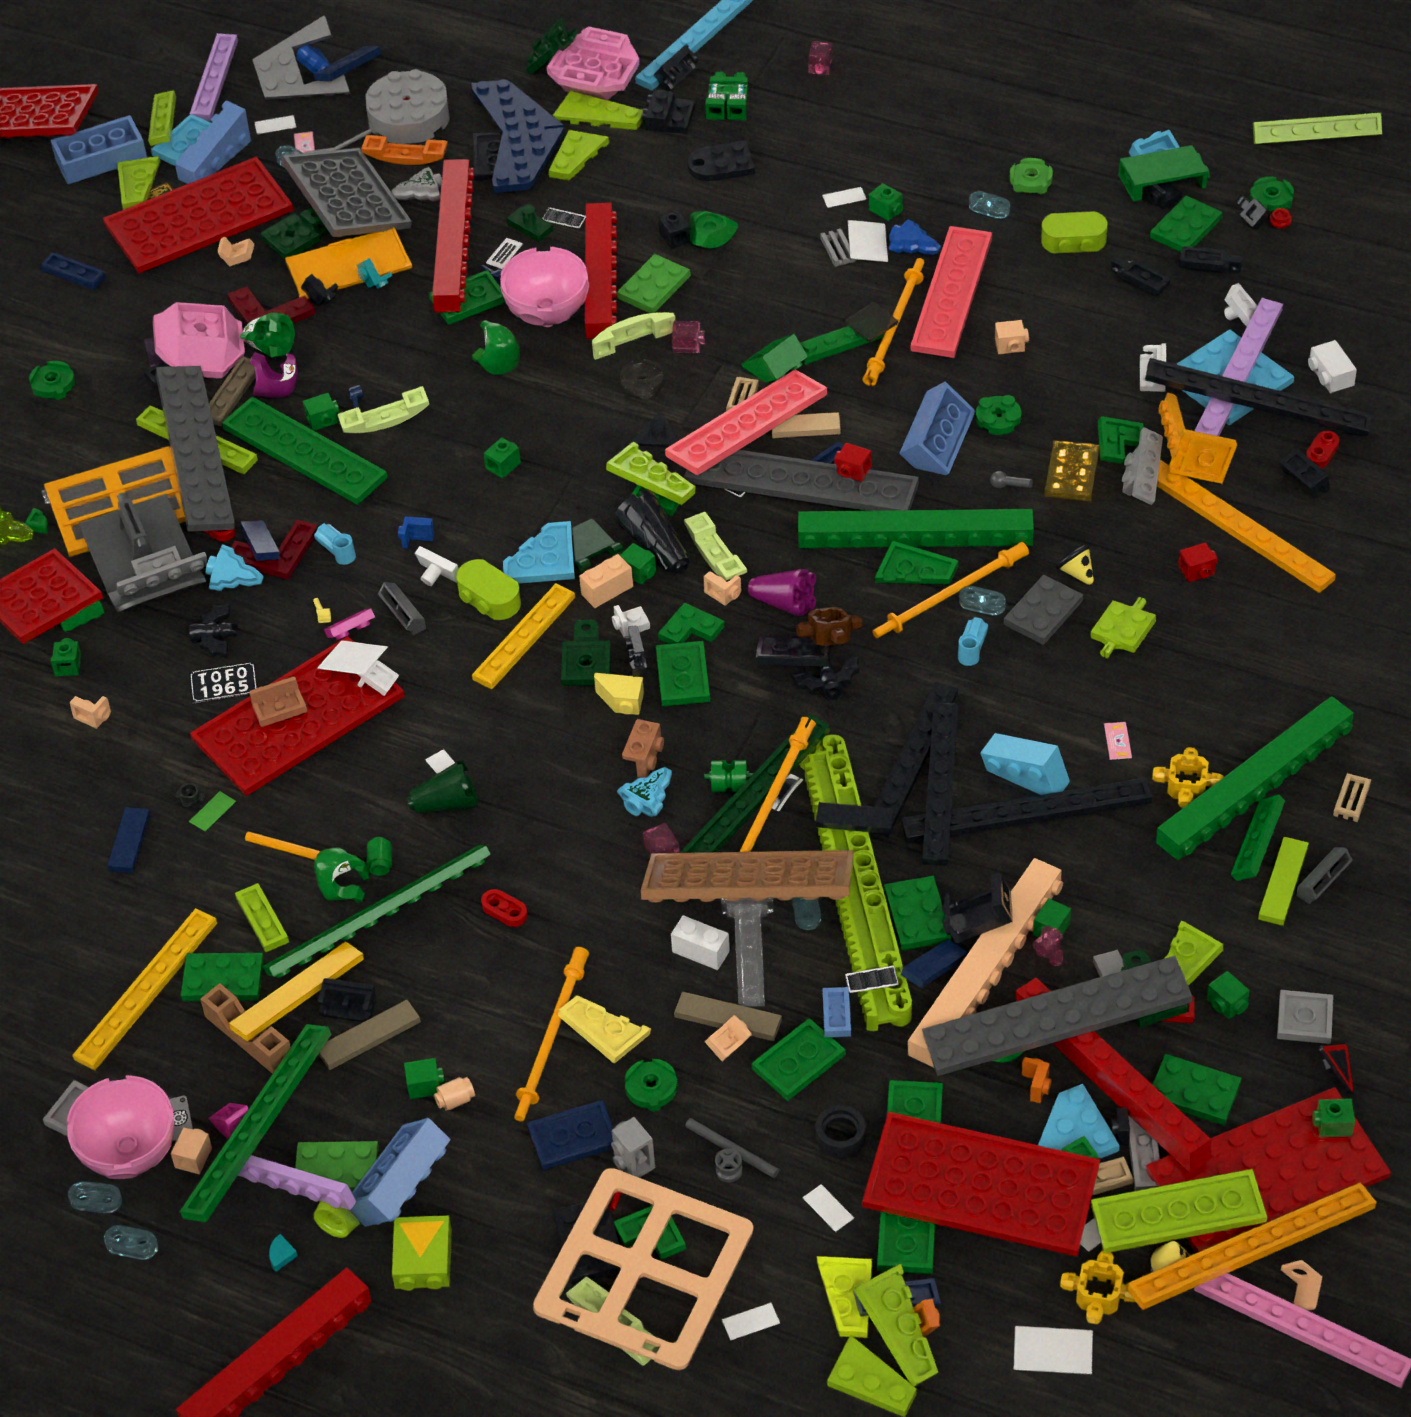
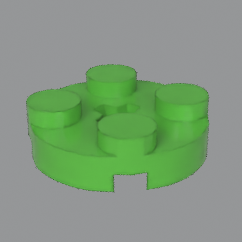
M1025 158L1020 161V164L1012 165L1010 169V182L1013 185V190L1018 193L1043 194L1047 192V188L1053 180L1052 167L1050 165L1049 167L1046 166L1045 161L1041 159Z

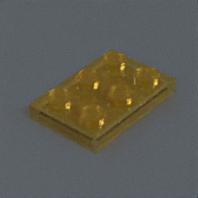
M1054 440L1045 496L1091 501L1099 456V445Z

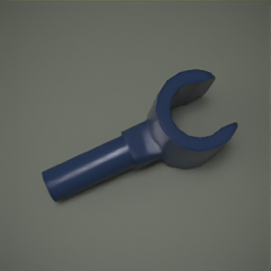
M485 265L481 266L483 271L488 270L497 283H501L502 269L493 271Z
M360 385L349 388V397L353 403V409L359 407L358 399L363 398Z

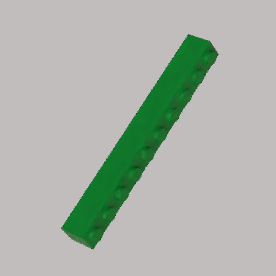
M1033 509L798 512L799 548L890 547L892 541L912 547L1015 546L1019 542H1024L1026 546H1033Z
M1331 696L1157 828L1156 843L1177 861L1185 855H1190L1200 843L1208 841L1217 830L1228 826L1231 820L1238 814H1244L1255 801L1258 802L1260 799H1263L1267 792L1279 787L1284 779L1296 774L1301 766L1308 761H1313L1318 753L1325 748H1330L1335 740L1342 735H1347L1353 727L1354 712Z

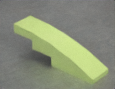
M587 1276L566 1293L567 1297L576 1306L593 1313L600 1311L609 1292ZM625 1309L623 1310L618 1319L621 1324L652 1335L643 1328L639 1319ZM646 1342L643 1346L644 1349L655 1353L659 1350V1347ZM622 1349L642 1366L651 1360L643 1355H637Z

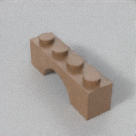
M219 983L200 999L205 1017L273 1074L291 1048L289 1040L272 1026L269 1029L263 1030L248 1042L230 1029L229 1023L244 1013L245 1010L238 998Z

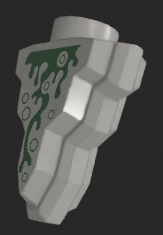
M428 167L415 174L409 181L397 185L391 192L398 200L416 198L421 201L428 199L437 201L441 198L442 178L440 173L433 175Z

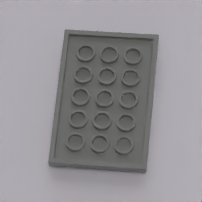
M360 148L283 155L282 164L333 237L383 232L392 229V227L395 230L411 228V219Z

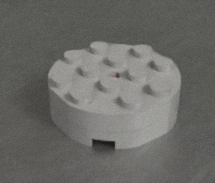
M418 69L407 72H390L372 84L366 93L369 128L372 129L376 136L378 133L382 136H387V142L396 144L424 142L427 139L433 138L434 132L441 126L444 129L449 122L446 86L437 77L421 72Z

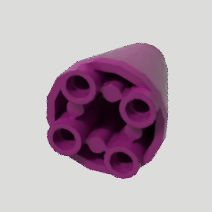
M797 569L757 576L750 580L748 592L756 600L794 616H804L808 610H813L816 604V598L813 596L816 575L805 569Z

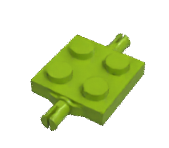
M1138 597L1133 606L1112 601L1091 631V639L1105 644L1100 651L1102 657L1109 658L1114 649H1124L1132 653L1137 650L1156 622L1155 614L1142 610L1147 603L1144 598Z

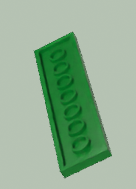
M254 397L248 399L222 422L224 430L357 505L388 478L387 471Z
M889 1080L887 1115L888 1112L941 1123L943 1083ZM881 1211L877 1271H888L901 1264L904 1272L933 1274L935 1224Z

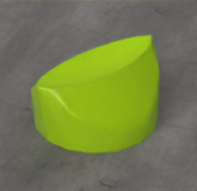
M320 1201L314 1212V1219L319 1227L334 1237H347L360 1225L358 1219L350 1210L342 1207L335 1208L326 1202Z

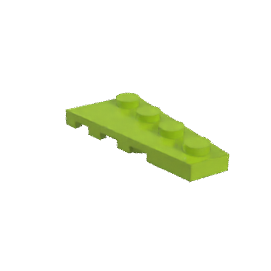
M570 91L553 114V117L560 122L561 120H569L570 124L579 125L580 122H591V126L610 124L611 128L637 130L643 122V110Z
M632 442L607 462V471L681 505L695 494L696 486L678 473L668 471L667 465L654 461L652 455L647 451L642 452L639 450V445L635 442Z
M901 1264L859 1285L854 1291L907 1380L915 1387L935 1376L938 1370L927 1338L922 1335L919 1326L921 1321L918 1313H915L910 1300L912 1295L909 1286H906L902 1277L904 1271Z

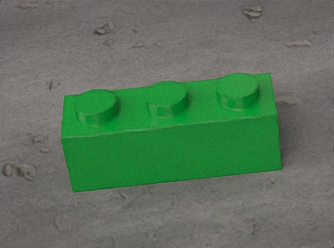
M97 600L59 624L64 632L71 631L75 627L86 624L94 618H99L105 612L100 601Z

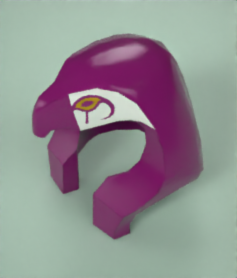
M254 352L250 360V364L255 367L256 373L253 396L268 398L290 396L295 389L298 376L295 356L289 353L286 354L287 359L280 366L283 373L280 374L270 368L264 355Z

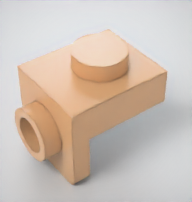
M223 237L220 240L218 253L229 266H233L251 259L254 243L249 238L232 245L226 237Z
M734 1015L712 1034L705 1043L723 1061L752 1034L748 1030L747 1025Z

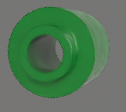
M375 837L367 843V868L373 875H386L392 867V844L383 837Z

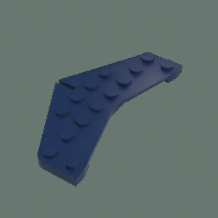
M501 79L498 81L471 83L473 97L482 104L502 132L492 178L493 192L520 191L532 188L562 139L564 125L508 80Z

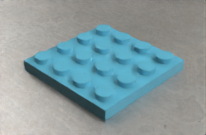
M1229 329L1177 363V365L1222 376L1241 337ZM1261 352L1247 383L1281 391L1294 382V376ZM1184 391L1205 408L1211 397ZM1235 404L1226 424L1231 425L1254 408Z

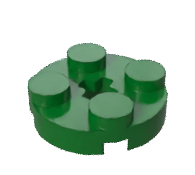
M1272 176L1263 177L1254 182V186L1250 190V200L1252 201L1253 198L1259 200L1270 212L1279 208H1291L1294 196L1292 185L1284 179L1283 182L1276 181L1277 177Z
M49 361L46 362V366L40 368L39 365L35 367L29 376L31 388L35 396L61 400L66 397V393L75 384L73 371L65 362Z
M1011 395L984 397L980 399L979 405L976 408V423L981 429L982 426L988 429V433L994 435L1008 434L1014 431V427L1017 424L1019 426L1021 423V408Z
M652 1059V1062L645 1063L644 1060L632 1065L625 1075V1092L630 1101L650 1111H658L662 1106L668 1104L677 1093L678 1081L675 1070L663 1060ZM647 1081H656V1086L654 1087H647V1084L645 1083Z

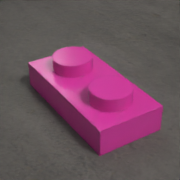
M364 609L325 628L324 631L328 638L336 637V640L349 635L348 630L354 627L358 630L370 624L369 620L374 618L375 615L372 609Z

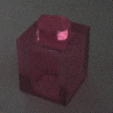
M812 41L808 56L809 73L829 75L833 61V43Z
M673 321V352L700 353V344L705 342V331L700 329V321Z
M666 822L643 832L644 847L650 857L651 854L680 853L679 843Z

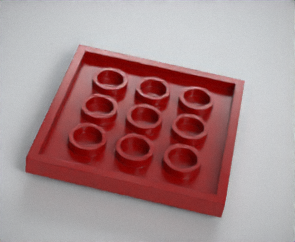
M54 548L0 579V623L24 644L77 614L80 610L97 600L103 599L101 591Z

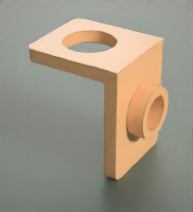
M1302 1260L1282 1265L1281 1270L1298 1284L1293 1304L1307 1311L1315 1309L1322 1276ZM1293 1269L1304 1270L1305 1272H1307V1274H1297L1293 1271Z

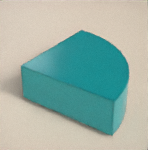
M281 1234L273 1240L269 1250L271 1265L275 1272H277L298 1256L297 1251Z

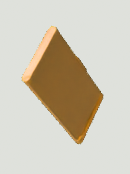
M394 227L387 231L345 239L322 248L285 258L299 297L305 295L307 299L310 297L301 289V286L311 274L320 279L326 289L336 283L338 285L337 290L365 282L360 279L356 265L369 258L380 277L389 272L394 274L412 268V263Z

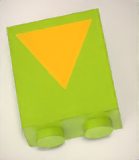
M449 1215L398 1217L394 1220L392 1277L395 1289L412 1290L414 1288L439 1289L441 1287H450L452 1229Z

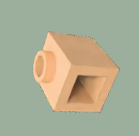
M1022 320L995 323V342L998 354L1025 351V342H1029L1028 329L1023 328Z
M183 1127L171 1152L175 1168L200 1174L212 1150L208 1133L200 1129L192 1130Z

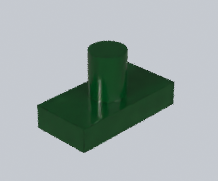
M532 205L520 207L507 218V225L537 242H540L553 232V224L535 215V208Z

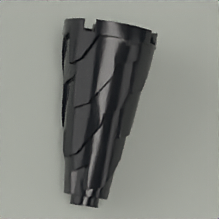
M650 490L639 491L642 496L637 498L633 494L628 497L615 513L618 517L616 521L620 527L626 530L646 550L652 552L666 570L678 574L686 571L689 563V558L686 555L687 552L677 538L678 534L668 521L669 517L658 502L655 494Z

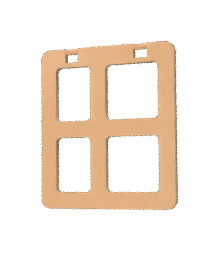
M614 1168L606 1169L602 1172L537 1294L533 1305L534 1312L542 1318L558 1324H564L574 1328L575 1331L631 1353L643 1355L655 1360L654 1362L672 1369H685L689 1365L752 1236L753 1224L746 1218ZM615 1192L625 1193L653 1205L638 1238L631 1248H625L593 1234ZM673 1214H680L729 1234L708 1277H700L651 1257ZM584 1254L621 1268L605 1302L597 1313L580 1308L559 1298L580 1257ZM641 1277H647L697 1297L698 1300L675 1343L667 1342L621 1324L618 1321ZM567 1311L580 1317L576 1322L563 1316ZM645 1342L659 1347L658 1352L655 1353L644 1349Z

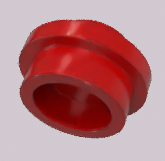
M1276 209L1270 215V223L1276 228H1285L1291 224L1292 217L1286 209Z

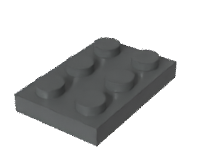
M1043 574L1005 616L1004 625L1044 645L1082 603L1083 594Z

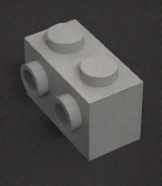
M635 1117L619 1123L612 1130L613 1142L611 1146L615 1154L613 1161L620 1171L624 1170L626 1173L640 1178L655 1168L653 1140Z

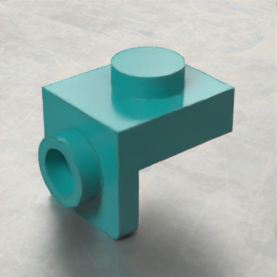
M370 258L356 265L358 275L362 281H365L368 289L374 285L377 289L388 283L387 278L393 276L389 272L380 277Z

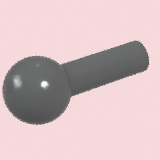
M996 471L990 477L991 485L996 488H1003L1005 486L1031 488L1033 484L1032 479L1009 477L1003 471Z

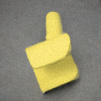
M314 598L313 602L318 615V623L331 622L330 608L323 609L319 599Z

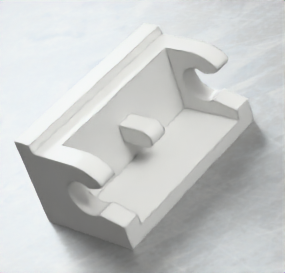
M1166 344L1146 345L1143 347V351H1151L1153 354L1140 355V391L1165 392L1164 385L1145 381V376L1150 358L1166 362Z

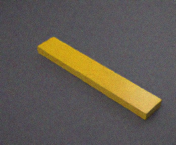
M555 583L472 674V679L493 689L575 599V592Z
M345 941L229 1023L230 1029L248 1042L319 992L324 978L336 980L364 960L363 953Z

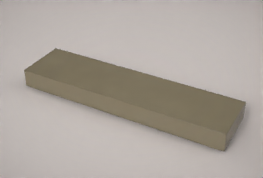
M243 356L240 358L209 402L214 425L222 426V422L228 418L255 379V367L250 364V358Z
M682 992L674 1011L676 1018L721 1028L735 1015L747 1025L748 1030L752 1034L751 1036L771 1041L775 1040L782 1021V1015L687 992Z
M405 1000L327 1041L319 1056L327 1068L331 1070L421 1022L420 1017L409 1001Z

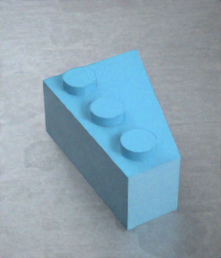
M995 733L981 751V756L988 772L1037 794L1044 795L1062 792L1070 782L1057 745Z

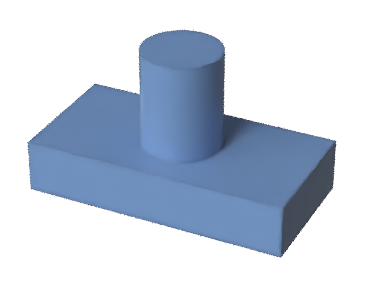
M849 987L823 988L825 1037L851 1036Z

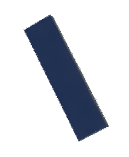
M364 46L313 73L314 78L317 81H332L379 56L381 48L380 46Z

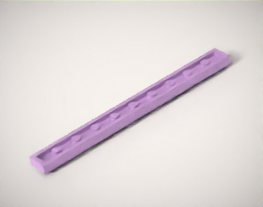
M1261 298L1222 376L1247 382L1282 312L1283 304ZM1211 398L1195 431L1220 436L1235 403Z

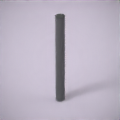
M690 1118L687 1121L685 1127L722 1149L730 1148L738 1151L743 1161L772 1178L778 1175L779 1169L694 1119Z

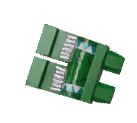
M716 72L714 76H710L708 97L705 103L706 119L725 120L727 107V120H746L748 77L745 76V73L737 72L734 74V77H726L724 72ZM719 108L722 112L715 114L711 110ZM734 109H741L742 113L734 114L732 111Z

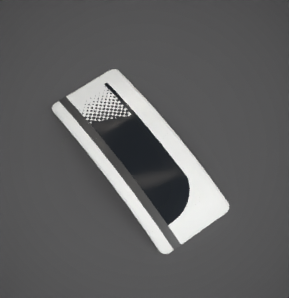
M790 774L786 778L772 808L780 811L791 793L803 779Z

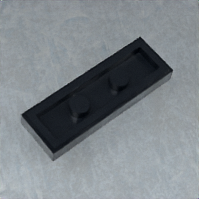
M819 802L816 827L891 834L894 809Z

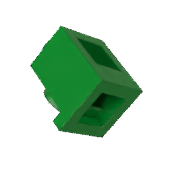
M64 638L61 642H54L53 656L51 657L54 675H79L81 651L78 641ZM62 663H71V665L61 666Z

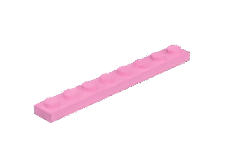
M1228 1273L1194 1287V1291L1397 1387H1402L1411 1370V1359Z

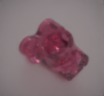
M1045 926L1041 931V936L1033 942V948L1038 956L1048 958L1051 965L1059 966L1063 963L1064 953L1061 950L1063 935L1058 929Z

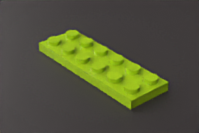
M1253 1169L1091 1200L1104 1253L1267 1222V1215Z

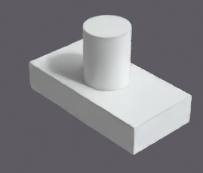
M1237 283L1231 286L1225 298L1229 307L1225 308L1224 313L1228 320L1239 317L1247 327L1257 305L1241 285Z
M419 546L415 555L420 564L427 567L420 578L425 584L432 586L440 575L457 583L456 574L459 569L457 564Z

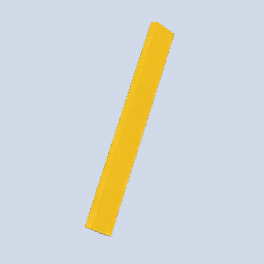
M194 909L73 1054L75 1061L93 1070L97 1069L185 963L186 954H192L216 926L217 920L215 917L199 909Z

